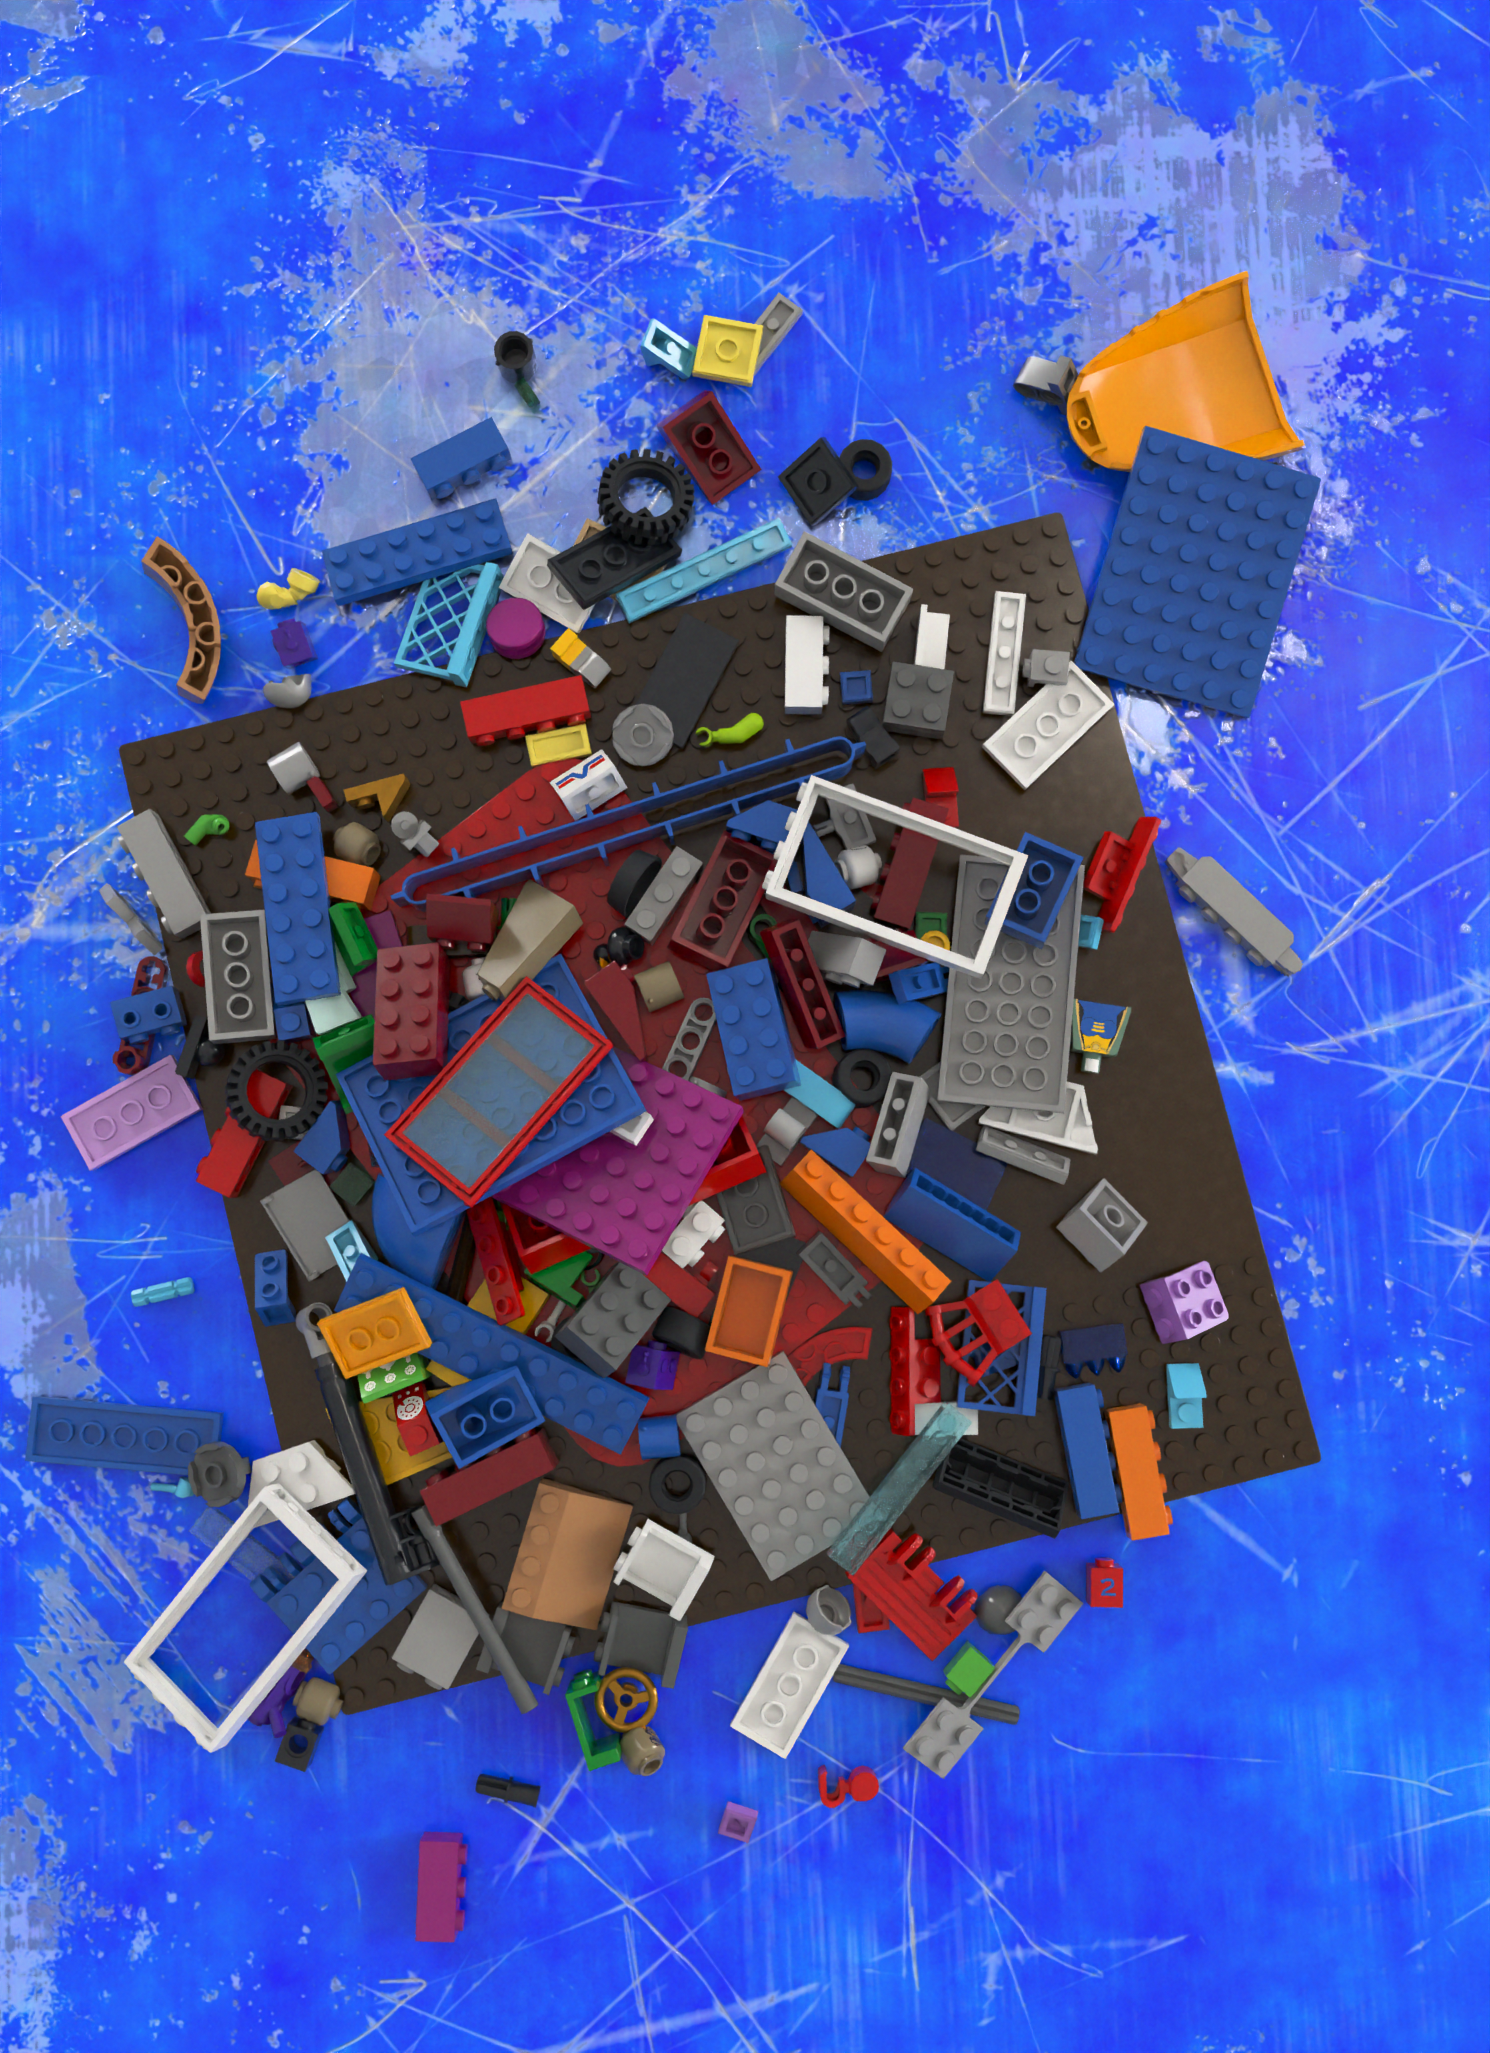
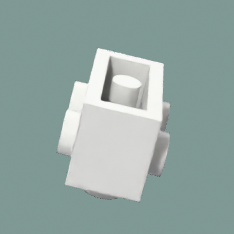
M703 1200L687 1207L682 1216L684 1219L674 1229L662 1249L682 1269L687 1264L693 1267L705 1254L700 1250L701 1247L708 1240L714 1243L725 1230L721 1226L725 1220Z

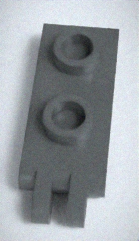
M820 1231L796 1252L845 1305L851 1301L859 1310L863 1304L855 1296L860 1293L867 1301L872 1297L864 1288L868 1284L865 1278Z

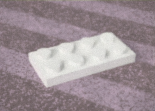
M1070 661L1066 685L1046 684L982 745V748L1026 790L1114 706V703Z
M793 1612L732 1719L730 1727L786 1759L849 1648V1643L835 1635H823L817 1632L808 1619Z

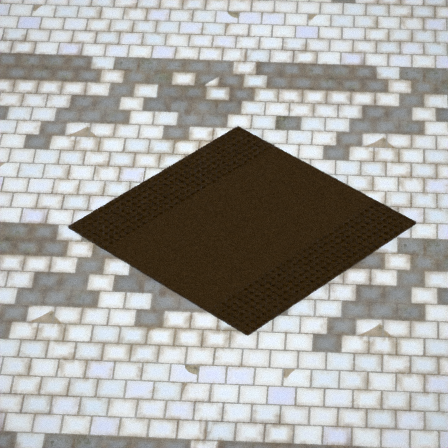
M1058 512L863 560L862 562L913 588L912 597L882 652L823 621V626H829V645H823V656H829V674L823 675V686L829 687L828 705H822L821 714H785L786 615H813L775 596V583L654 612L631 623H628L626 619L582 630L580 633L574 632L585 645L599 655L611 668V671L596 688L583 681L591 718L585 719L586 722L584 724H586L592 755L601 749L604 751L627 786L623 791L632 803L654 796L652 786L654 782H656L660 793L719 775V761L722 760L728 772L785 753L786 739H790L794 750L838 736L847 738L852 744L857 743L856 738L847 725L846 719L868 706L882 724L892 662L914 663L918 615L921 604L928 605L927 612L950 614L944 669L954 671L946 728L942 740L887 731L900 747L899 754L875 770L864 753L863 757L853 760L851 770L847 775L829 782L842 787L853 783L857 792L903 808L904 802L911 803L913 797L925 801L923 769L954 767L959 789L957 794L958 830L1017 851L1024 833L1027 832L1084 857L1081 865H1085L1084 879L1104 832L1112 831L1129 841L1139 817H1145L1115 704L1026 790L982 748V745L1012 717L982 713L994 594L996 591L1026 594L1014 714L1046 685L1035 683L1034 687H1027V677H1022L1024 659H1029L1033 649L1070 652L1069 662L1072 661L1074 663L1089 610L1062 514ZM684 612L738 639L739 644L683 750L672 744L671 749L663 759L647 766L633 765L621 758L613 746V723L622 711L636 705ZM558 636L545 639L542 646L534 654L525 658L511 659L500 655L498 652L478 656L467 688L455 685L452 680L413 672L312 697L295 708L276 706L127 743L119 748V753L134 817L148 809L153 810L159 815L211 914L265 910L263 890L254 887V882L245 876V872L255 840H257L255 822L317 812L320 816L324 856L338 860L342 859L338 858L334 853L333 838L335 832L340 827L352 822L365 826L376 833L379 838L380 854L377 860L367 867L374 868L381 875L380 885L421 853L415 847L408 850L400 843L402 838L393 833L391 820L387 822L383 818L379 800L374 801L375 805L370 808L357 809V807H351L347 803L344 789L404 773L409 780L410 787L394 815L405 811L412 813L418 821L424 820L431 826L428 833L438 841L518 778L533 769L530 763L525 736L538 734L537 730L525 732V736L519 739L498 738L495 739V743L487 746H477V743L471 744L467 736L460 702L570 678L576 675L552 655L550 648L561 637ZM448 664L437 666L436 668L447 670ZM871 670L873 703L842 705L840 672ZM1082 671L1114 703L1108 679ZM750 713H757L764 720L763 728L743 743L720 744L719 742H713L711 746L706 748L699 745L706 742L709 738L708 732L696 735V731L700 727L708 728L711 731H718L720 728H732ZM567 723L555 726V730L571 726H568ZM300 742L319 771V778L324 782L337 802L338 808L328 813L322 807L308 784L288 795L268 766L267 760L293 744ZM829 752L642 813V815L653 826L843 764L849 759L843 752ZM590 756L583 757V758H578V759L584 761L585 759H587V758L590 757ZM797 792L771 800L772 802L797 810L801 803L796 800ZM818 796L809 819L813 829V825L830 820V810L825 798ZM755 806L740 810V814ZM732 813L673 832L675 845L672 846L667 835L660 836L671 852L678 846L703 863L704 869L695 881L696 884H698L723 831H726L728 820L733 818ZM866 813L876 838L875 843L867 846L874 853L879 854L883 870L885 861L891 863L895 851L889 850L894 833H901L903 827ZM219 814L229 820V830L225 834H206L196 846L184 837L202 815ZM835 831L819 837L834 863L839 853L846 850L841 838ZM939 840L916 912L947 913V937L950 941L949 951H951L960 855H980ZM800 842L794 860L795 862H797L802 885L804 888L802 848ZM1152 843L1146 857V864L1140 871L1134 886V893L1128 900L1123 912L1122 922L1114 933L1101 932L1097 950L1078 947L1074 999L1132 1007L1118 1054L1113 1058H1101L1099 1074L1082 1072L1083 1054L1069 1051L1067 1082L1084 1086L1094 1138L1098 1147L1097 1154L1094 1155L995 1129L1069 1158L1071 1160L1069 1175L1063 1185L976 1151L979 1133L983 1127L978 1122L990 1106H985L950 1132L927 1101L912 1157L925 1174L1021 1232L1017 1252L990 1282L998 1279L1002 1284L1047 1288L1042 1343L1046 1335L1062 1339L1058 1368L1061 1371L1057 1372L1054 1389L1088 1382L1094 1384L1096 1389L1101 1390L1104 1408H1099L1102 1421L1105 1420L1104 1409L1141 1403L1147 1406V1410H1152L1155 1419V1429H1151L1153 1442H1158L1161 1452V1461H1157L1159 1474L1163 1473L1167 1486V1492L1163 1493L1165 1503L1315 1464L1321 1460V1454ZM881 870L875 884L884 886L885 881L880 880ZM787 877L784 885L791 891ZM860 888L850 889L856 899L853 910L848 913L893 930L903 927L875 918V910L870 909L873 899ZM765 889V891H764V893H763V895H762V897H761L760 900H762L764 897H766V894H765V893H766V889ZM1083 889L1081 915L1097 917L1104 900ZM331 901L330 907L334 906L337 903ZM759 903L750 922L756 916L766 914ZM158 906L155 908L173 986L179 991L187 1025L183 1026L187 1039L194 1016L197 1014L208 1018L206 990L191 981L186 969L187 961L191 954L202 950L201 929L183 939L174 935V933L169 934L162 924L161 918L164 915ZM915 915L910 929L904 927L905 932L910 930L915 932ZM763 921L757 922L754 926L756 934L760 937V931L769 928V925ZM818 922L814 923L819 932L863 939L869 938L832 923L823 928L820 927ZM746 928L741 939L757 960L765 959L758 946L749 939ZM202 960L200 963V971L204 976V963ZM949 973L943 974L945 979L949 978ZM890 979L867 987H863V984L860 983L859 988L842 983V985L836 984L828 980L824 982L833 1006L834 993L840 991L873 990L894 994ZM778 981V987L783 992L781 985ZM947 992L915 1000L941 1013V1017L928 1040L910 1064L892 1055L876 1051L887 1060L891 1072L920 1077L941 1061ZM840 1039L825 1046L838 1063L847 1053L854 1051H845ZM269 1040L223 1043L225 1054L219 1064L212 1067H205L199 1064L195 1080L210 1142L215 1131L218 1128L222 1129L227 1119L225 1117L227 1109L225 1086L233 1065L251 1047L255 1045L260 1046L263 1042ZM270 1063L257 1068L293 1086L283 1106H303L306 1097L305 1089L285 1064ZM857 1067L851 1072L850 1078L860 1090H867L872 1086L873 1076L869 1070L864 1067ZM885 1096L879 1102L872 1105L879 1115ZM284 1139L280 1142L269 1140L265 1141L237 1198L222 1196L282 1451L315 1440L324 1450L326 1457L333 1460L341 1468L339 1472L352 1484L333 1426L326 1411V1405L319 1387L320 1382L317 1381L314 1372L319 1366L316 1358H311L304 1334L298 1330L296 1322L265 1327L255 1310V1255L258 1253L286 1250L288 1254V1296L296 1310V1316L300 1310L318 1302L329 1306L332 1314L337 1313L334 1309L346 1284L338 1264L321 1273L312 1281H308L261 1204L260 1200L284 1187L268 1161L299 1141L298 1139ZM349 1149L345 1155L348 1157L346 1165L355 1178L333 1192L349 1221L352 1220L357 1225L378 1256L377 1261L392 1268L378 1245L372 1223L371 1208L375 1180L352 1150ZM1105 1178L1148 1223L1125 1255L1100 1273L1064 1237L1057 1226L1066 1214L1100 1180ZM923 1243L918 1249L951 1280L949 1285L930 1306L966 1299L968 1280L988 1282L926 1243ZM1207 1261L1226 1306L1228 1319L1189 1339L1162 1344L1144 1300L1140 1284L1170 1276L1198 1262ZM444 1271L436 1291L445 1295L449 1277ZM883 1281L868 1291L872 1295L868 1301L863 1296L858 1299L863 1304L859 1310L852 1304L812 1336L814 1337L823 1332L843 1327L873 1328L868 1359H849L831 1364V1377L829 1378L828 1389L839 1390L840 1370L842 1366L850 1367L847 1390L849 1399L841 1449L881 1516L771 1581L686 1437L680 1441V1453L689 1455L699 1462L705 1472L707 1481L703 1499L696 1508L687 1513V1532L692 1537V1544L715 1556L707 1576L684 1614L687 1616L688 1626L808 1596L825 1585H829L830 1588L834 1589L852 1584V1581L845 1574L851 1567L848 1538L877 1534L881 1537L891 1528L902 1539V1542L893 1550L895 1551L908 1537L917 1533L923 1538L921 1546L905 1561L908 1565L924 1548L929 1546L936 1551L934 1559L929 1563L931 1564L1042 1535L1040 1532L933 1488L938 1464L951 1435L903 1436L892 1434L890 1423L891 1308L909 1306ZM975 1287V1293L982 1288ZM1010 1292L1008 1296L1017 1310L1023 1307L1024 1293ZM463 1296L462 1304L467 1306L469 1303ZM966 1309L941 1313L944 1330L947 1331L963 1321ZM925 1310L919 1314L914 1311L915 1339L933 1338L929 1315H925ZM310 1312L309 1320L311 1324L318 1327V1315ZM974 1323L971 1326V1333L977 1339L983 1333L978 1325ZM964 1330L949 1339L956 1351L962 1348ZM940 1350L941 1402H957L960 1373L950 1365L947 1366L943 1361L945 1356ZM969 1357L968 1364L976 1369L973 1357ZM1199 1363L1207 1398H1202L1203 1428H1169L1166 1364ZM1018 1364L1002 1370L1003 1373L1009 1377L1017 1370ZM821 1370L805 1386L813 1401H815L816 1389L819 1387ZM998 1372L980 1379L990 1392L1004 1381ZM358 1375L351 1377L358 1400L362 1401ZM435 1375L422 1380L427 1391L452 1387ZM1015 1377V1378H1013V1379L1011 1380V1382H1012V1384L1016 1387V1377ZM978 1383L974 1387L969 1385L965 1389L964 1402H979L987 1394ZM1006 1384L993 1396L1001 1406L1014 1407L1015 1393ZM392 1392L380 1398L390 1397L395 1392ZM1054 1394L1053 1400L1037 1398L1035 1416L978 1410V1435H954L1069 1482L1060 1530L1122 1514L1121 1504L1118 1503L1119 1513L1081 1519L1077 1516ZM990 1398L983 1403L995 1405ZM546 1417L544 1418L545 1422L534 1427L536 1431L544 1427L559 1460L555 1469L440 1525L447 1542L485 1611L490 1614V1620L493 1621L499 1603L501 1601L504 1602L537 1488L542 1478L633 1505L619 1556L622 1552L628 1555L632 1546L627 1543L636 1526L642 1529L647 1519L674 1534L678 1533L679 1515L666 1513L656 1506L650 1496L649 1480L651 1472L663 1458L653 1459L643 1465L617 1467L594 1459L573 1440L562 1425ZM514 1439L507 1442V1445L514 1442ZM1108 1439L1106 1440L1108 1452H1111L1110 1442ZM453 1457L387 1485L395 1511L398 1512L406 1508L426 1505L420 1493V1490L427 1485L425 1480L445 1468H448L449 1473L455 1471L454 1466L456 1463ZM1113 1471V1482L1117 1484L1115 1471ZM672 1472L666 1478L665 1486L667 1491L673 1496H682L688 1492L690 1480L683 1472ZM355 1494L348 1496L359 1507ZM345 1498L306 1510L318 1523L324 1525L336 1540L343 1533L331 1523L328 1513L335 1509L341 1514L337 1505ZM411 1515L410 1525L416 1530L418 1525ZM442 1565L419 1573L418 1575L428 1587L333 1672L335 1683L340 1689L339 1699L343 1700L341 1709L344 1714L350 1715L446 1690L443 1687L441 1690L431 1687L424 1681L425 1677L415 1671L413 1674L401 1670L396 1665L397 1661L392 1659L433 1584L459 1597ZM614 1570L597 1630L573 1626L570 1636L576 1638L570 1655H563L562 1659L595 1651L597 1642H603L605 1632L600 1631L604 1612L610 1613L612 1601L670 1612L672 1606L625 1579H622L619 1585L615 1584L613 1581L618 1572ZM480 1634L476 1638L449 1689L502 1675L500 1671L492 1668L488 1674L476 1670L485 1644Z

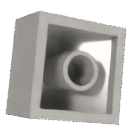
M1103 1178L1066 1214L1057 1228L1085 1256L1088 1262L1093 1264L1101 1273L1125 1255L1148 1222Z

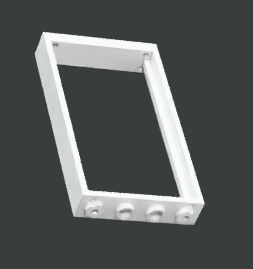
M811 775L808 784L802 782L796 798L801 803L797 813L791 811L785 826L789 834L785 842L779 841L773 858L778 860L774 872L768 870L762 888L766 889V899L981 979L1028 855ZM818 796L1010 866L974 960L783 889Z
M279 1483L265 1486L125 1659L124 1663L130 1669L134 1678L143 1682L152 1692L153 1698L169 1709L175 1721L190 1731L195 1737L197 1744L212 1753L229 1743L366 1574L367 1570ZM270 1510L339 1580L220 1727L217 1728L150 1657L266 1512Z

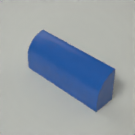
M914 1168L901 1184L884 1215V1218L988 1282L1015 1255L1021 1236L1019 1230L917 1168Z

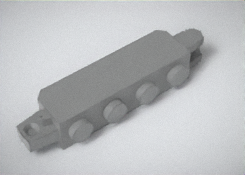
M1178 847L1165 860L1166 865L1178 879L1175 884L1180 888L1178 890L1180 895L1188 902L1192 903L1194 901L1203 909L1201 914L1213 924L1217 922L1225 930L1224 935L1230 942L1235 945L1240 944L1247 951L1246 956L1257 966L1262 965L1265 968L1272 965L1278 972L1281 971V974H1284V976H1290L1301 971L1303 960H1300L1298 955L1290 948L1294 942L1293 932L1215 859L1208 856L1201 857L1198 860Z

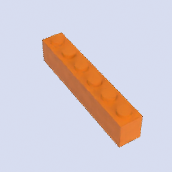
M812 1149L780 1182L784 1189L917 1314L930 1306L951 1282L948 1277Z

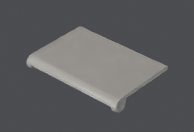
M314 1169L260 1200L308 1281H312L321 1273L338 1264L325 1237L348 1223L349 1219L319 1171Z

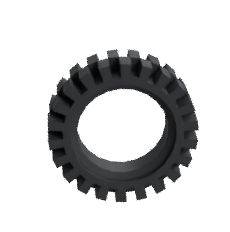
M635 449L631 450L630 458L627 457L625 452L619 455L618 461L613 458L609 462V468L605 467L603 470L597 504H599L598 511L600 516L604 515L603 522L605 525L608 526L612 523L611 531L615 535L622 530L623 540L628 541L630 535H634V544L641 545L642 537L647 538V545H654L656 537H658L660 544L667 542L668 535L672 539L677 537L678 531L682 532L686 527V522L689 521L694 501V485L690 484L691 477L689 473L684 475V466L680 463L674 468L675 459L669 456L666 462L662 461L664 453L657 451L656 458L650 457L651 449H644L643 457H639L638 450ZM633 478H652L667 487L673 497V505L666 513L660 516L641 517L624 507L619 499L618 490L625 482Z
M277 1040L276 1043L267 1041L263 1042L260 1046L255 1045L251 1047L249 1051L244 1052L239 1057L227 1077V1084L225 1086L226 1106L230 1108L232 1119H236L239 1123L238 1127L249 1131L248 1135L254 1138L259 1136L264 1141L275 1140V1142H280L288 1138L289 1140L293 1139L301 1133L303 1134L316 1122L324 1110V1104L327 1102L326 1090L328 1089V1083L324 1081L326 1075L324 1069L320 1070L318 1067L320 1062L316 1057L312 1059L308 1055L310 1053L304 1048L302 1051L297 1048L298 1044L292 1042L288 1045L280 1040ZM265 1064H285L293 1068L304 1082L306 1092L304 1104L300 1111L287 1119L275 1120L264 1117L255 1111L247 1096L249 1077L257 1068Z

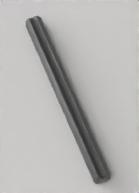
M839 1664L833 1674V1681L836 1683L936 1706L944 1697L956 1707H962L969 1698L965 1693L958 1695L952 1690ZM980 1697L971 1708L970 1714L1016 1725L1019 1720L1020 1709L1015 1705Z

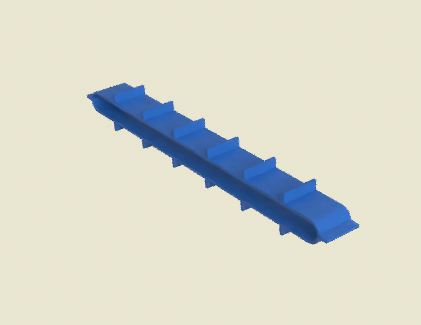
M838 736L794 750L790 739H786L785 753L727 772L722 760L719 761V775L660 793L656 782L652 783L654 796L593 815L589 804H586L587 818L531 836H527L523 827L518 826L519 840L462 858L454 847L451 848L453 861L408 876L403 882L402 891L391 895V899L399 907L412 905L418 911L426 912V900H413L414 891L421 885L829 752L840 751L847 755L849 760L843 764L441 895L476 898V896L531 878H534L537 884L544 887L541 876L543 874L599 856L602 857L607 867L609 866L608 853L667 835L672 846L675 845L673 832L731 813L735 817L740 814V810L761 804L767 800L771 801L795 792L798 793L802 782L808 784L811 775L826 781H832L847 775L851 770L853 760L863 757L866 743L864 741L852 744L847 738Z

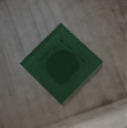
M349 1162L329 1188L354 1207L373 1185L374 1180L353 1163Z

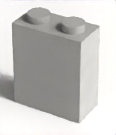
M433 1584L392 1657L393 1660L397 1661L396 1665L401 1670L413 1674L415 1671L425 1677L424 1681L428 1685L439 1690L442 1687L447 1690L449 1689L479 1635L460 1598Z

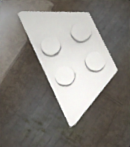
M1067 1082L1064 1113L990 1106L978 1122L980 1125L1094 1155L1098 1151L1084 1086Z
M315 1440L253 1461L248 1506L263 1487L278 1483L305 1510L354 1495L355 1493L352 1484L339 1472L341 1468L333 1460L327 1458L324 1450ZM268 1510L254 1528L279 1519Z

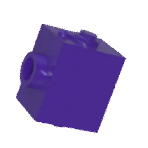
M295 618L278 623V628L270 631L273 637V646L279 653L283 667L291 669L318 659L305 623L301 621L296 622Z
M649 1340L648 1345H635L631 1352L625 1383L653 1390H673L680 1352L667 1349V1343Z

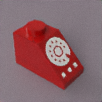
M423 1381L392 1394L397 1427L410 1457L444 1442L425 1405V1402L430 1400Z

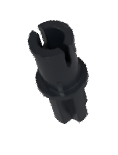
M1046 1335L1043 1338L1037 1398L1053 1400L1057 1372L1061 1371L1058 1368L1062 1339L1059 1337Z
M480 1774L475 1789L479 1794L504 1799V1803L512 1801L536 1808L541 1786L514 1781L511 1776L508 1780Z

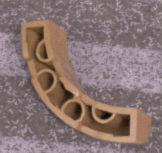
M157 536L141 561L144 574L155 580L174 599L188 626L189 649L186 664L176 684L178 694L192 702L203 704L212 688L220 661L221 635L217 611L206 584L189 564L188 560L173 546Z

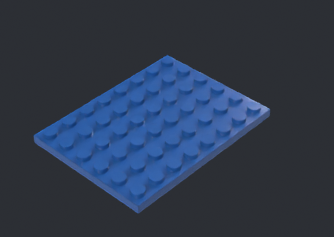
M1144 426L1074 664L1081 671L1242 718H1250L1322 478Z
M561 953L551 958L532 981L607 1039ZM484 994L448 1014L447 1064L503 1003L502 1000L498 998L497 1001H494ZM530 997L497 1032L500 1038L559 1085L563 1083L593 1048V1046ZM489 1044L480 1051L448 1087L511 1139L519 1133L551 1096L549 1092ZM613 1048L477 1203L647 1111ZM373 1054L337 1073V1079L411 1234L417 1237L470 1208L465 1206L462 1200L384 1136L437 1075L384 1080L373 1066ZM440 1097L405 1135L468 1188L475 1183L504 1150Z

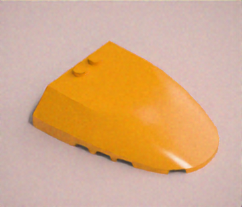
M1248 271L1209 285L1184 297L1181 302L1166 310L1162 309L1153 318L1140 326H1135L1124 337L1110 344L1080 371L1069 392L1067 423L1074 442L1089 459L1108 469L1130 472L1144 426L1263 461L1303 449L1305 446L1303 439L1299 440L1286 420L1252 317Z

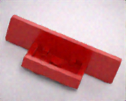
M1139 817L1129 841L1112 831L1104 832L1083 882L1084 890L1104 900L1097 916L1104 919L1101 932L1114 933L1122 922L1125 907L1134 893L1135 883L1140 871L1146 864V857L1151 845L1157 838L1161 819L1157 817Z
M488 1197L472 1208L466 1209L497 1323L501 1326L525 1315L520 1297V1292L524 1291V1286L508 1230H501L493 1198Z
M892 1307L890 1317L891 1432L896 1435L914 1436L915 1404L941 1403L939 1346H934L931 1341L933 1338L915 1339V1314L911 1307Z

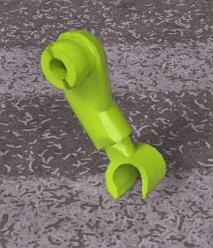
M750 713L732 728H720L718 731H711L708 728L700 727L697 729L696 735L708 732L709 738L706 742L699 745L706 748L711 746L713 742H719L720 744L743 743L763 728L764 720L759 714Z

